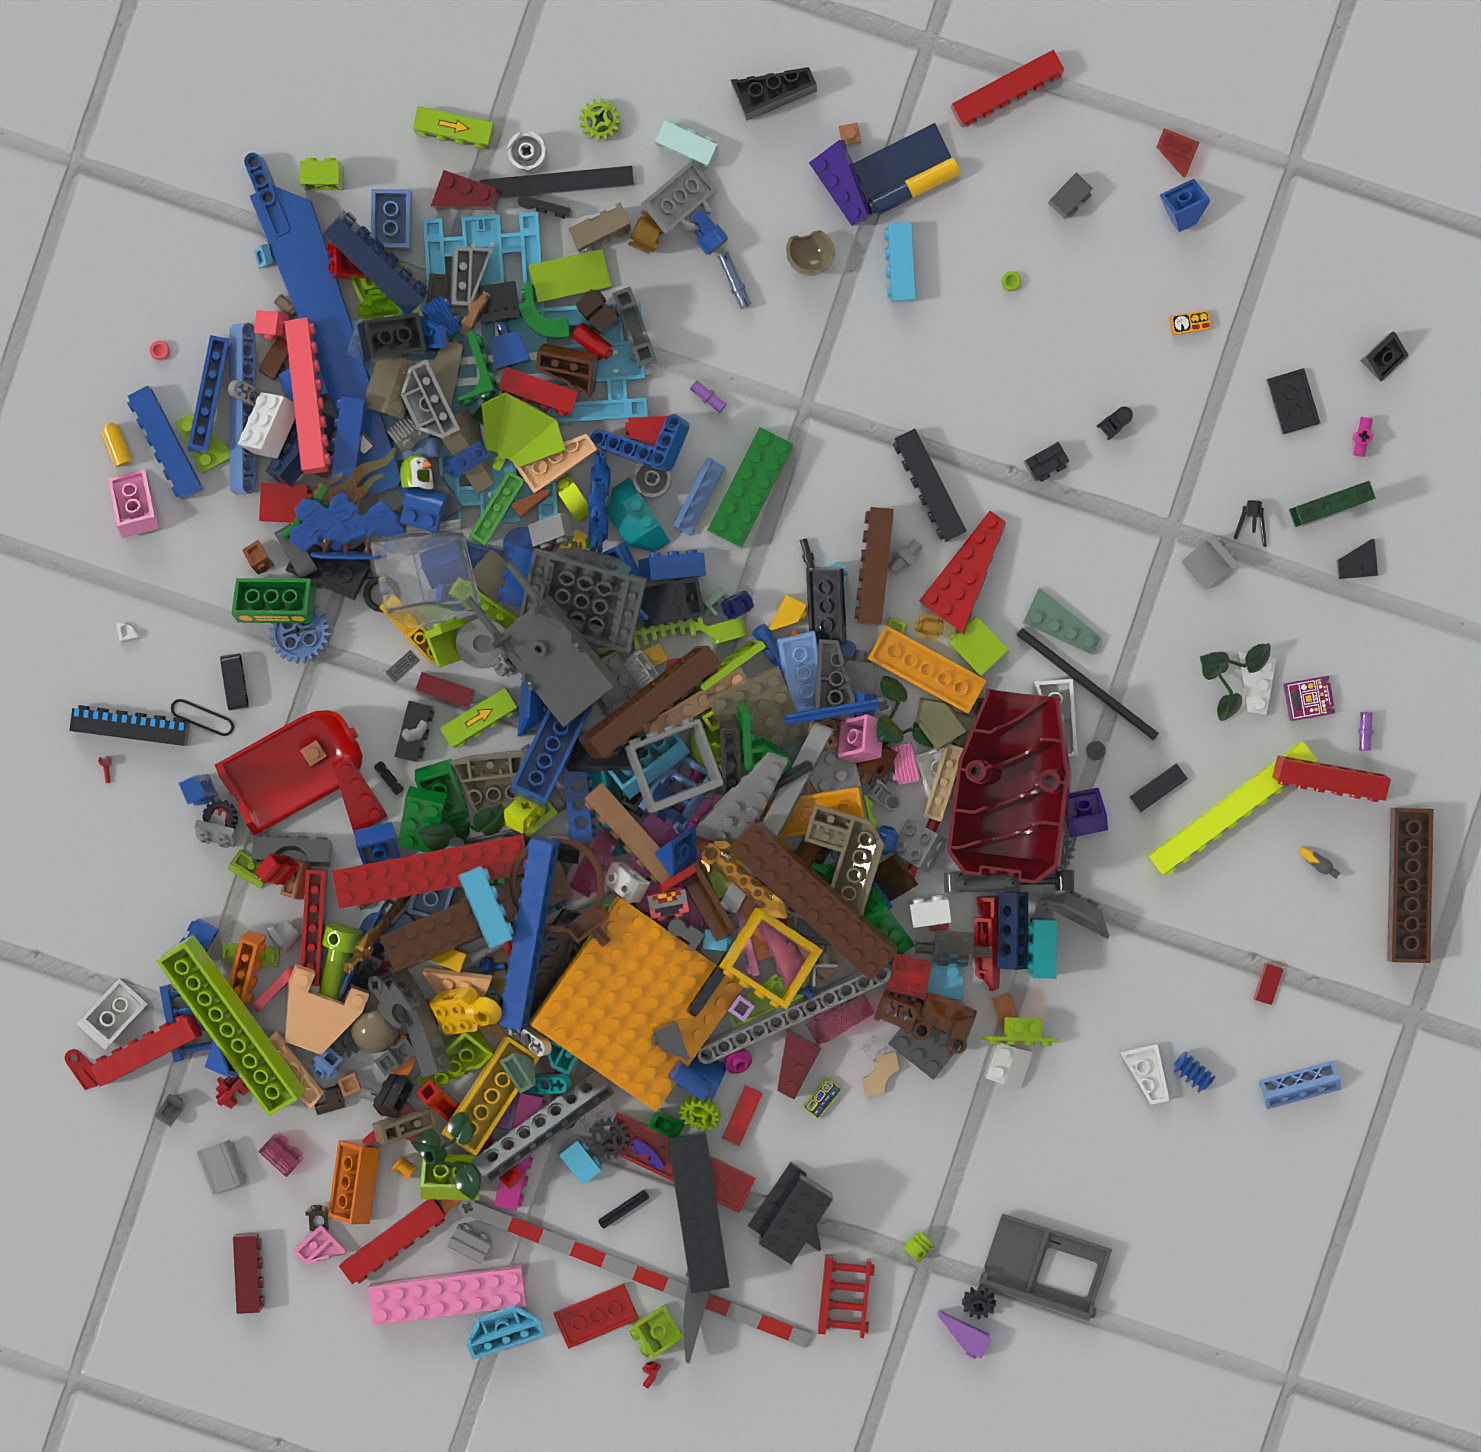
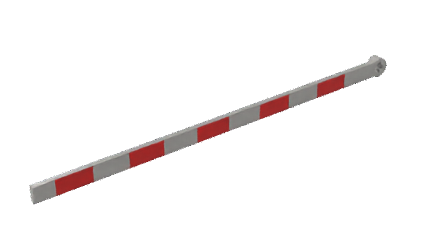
M461 1200L459 1203V1212L464 1217L475 1218L685 1300L687 1284L498 1211L475 1200ZM470 1202L473 1210L466 1212L463 1204ZM709 1293L705 1309L806 1348L811 1332Z

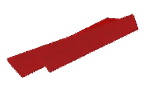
M998 895L976 897L979 916L974 917L975 975L985 981L990 991H995L999 989L1000 969H997Z

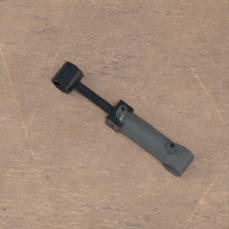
M1055 871V877H1046L1038 884L1018 881V877L1008 876L1006 873H993L992 876L944 873L945 893L1020 892V885H1055L1056 891L1074 890V871Z

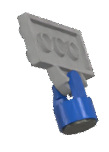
M693 160L641 203L665 234L677 224L687 231H694L699 238L696 243L706 255L713 253L728 240L727 234L719 224L715 226L709 218L712 212L710 206L705 201L717 190Z

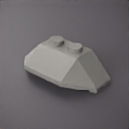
M426 359L409 367L401 396L417 430L440 438H445L460 431L454 413L428 360Z

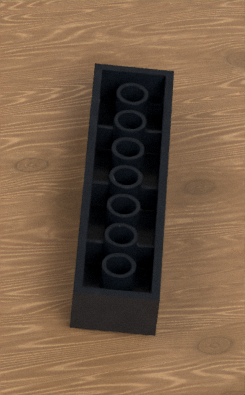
M706 1133L667 1138L691 1294L730 1288Z

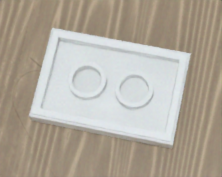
M934 748L915 755L928 798L944 748L939 751ZM956 777L947 805L953 803Z

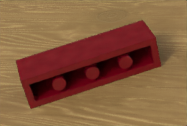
M259 1233L235 1234L233 1236L236 1314L260 1313L262 1307H265V1296H262L261 1288H264V1277L261 1276L260 1269H263V1257H260L262 1238H259Z

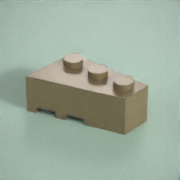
M620 202L616 204V208L607 212L604 210L600 212V215L591 219L588 218L568 229L578 252L583 251V253L594 249L593 246L596 244L604 245L609 243L612 237L618 236L620 238L629 233L628 230H631V226Z

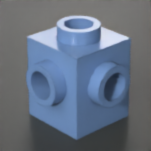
M329 1047L322 1055H316L312 1060L315 1064L310 1070L317 1077L326 1081L329 1076L333 1078L340 1070L338 1066L343 1058Z

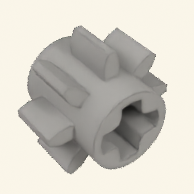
M503 653L492 662L495 664L494 671L499 676L506 675L510 677L517 670L508 656Z

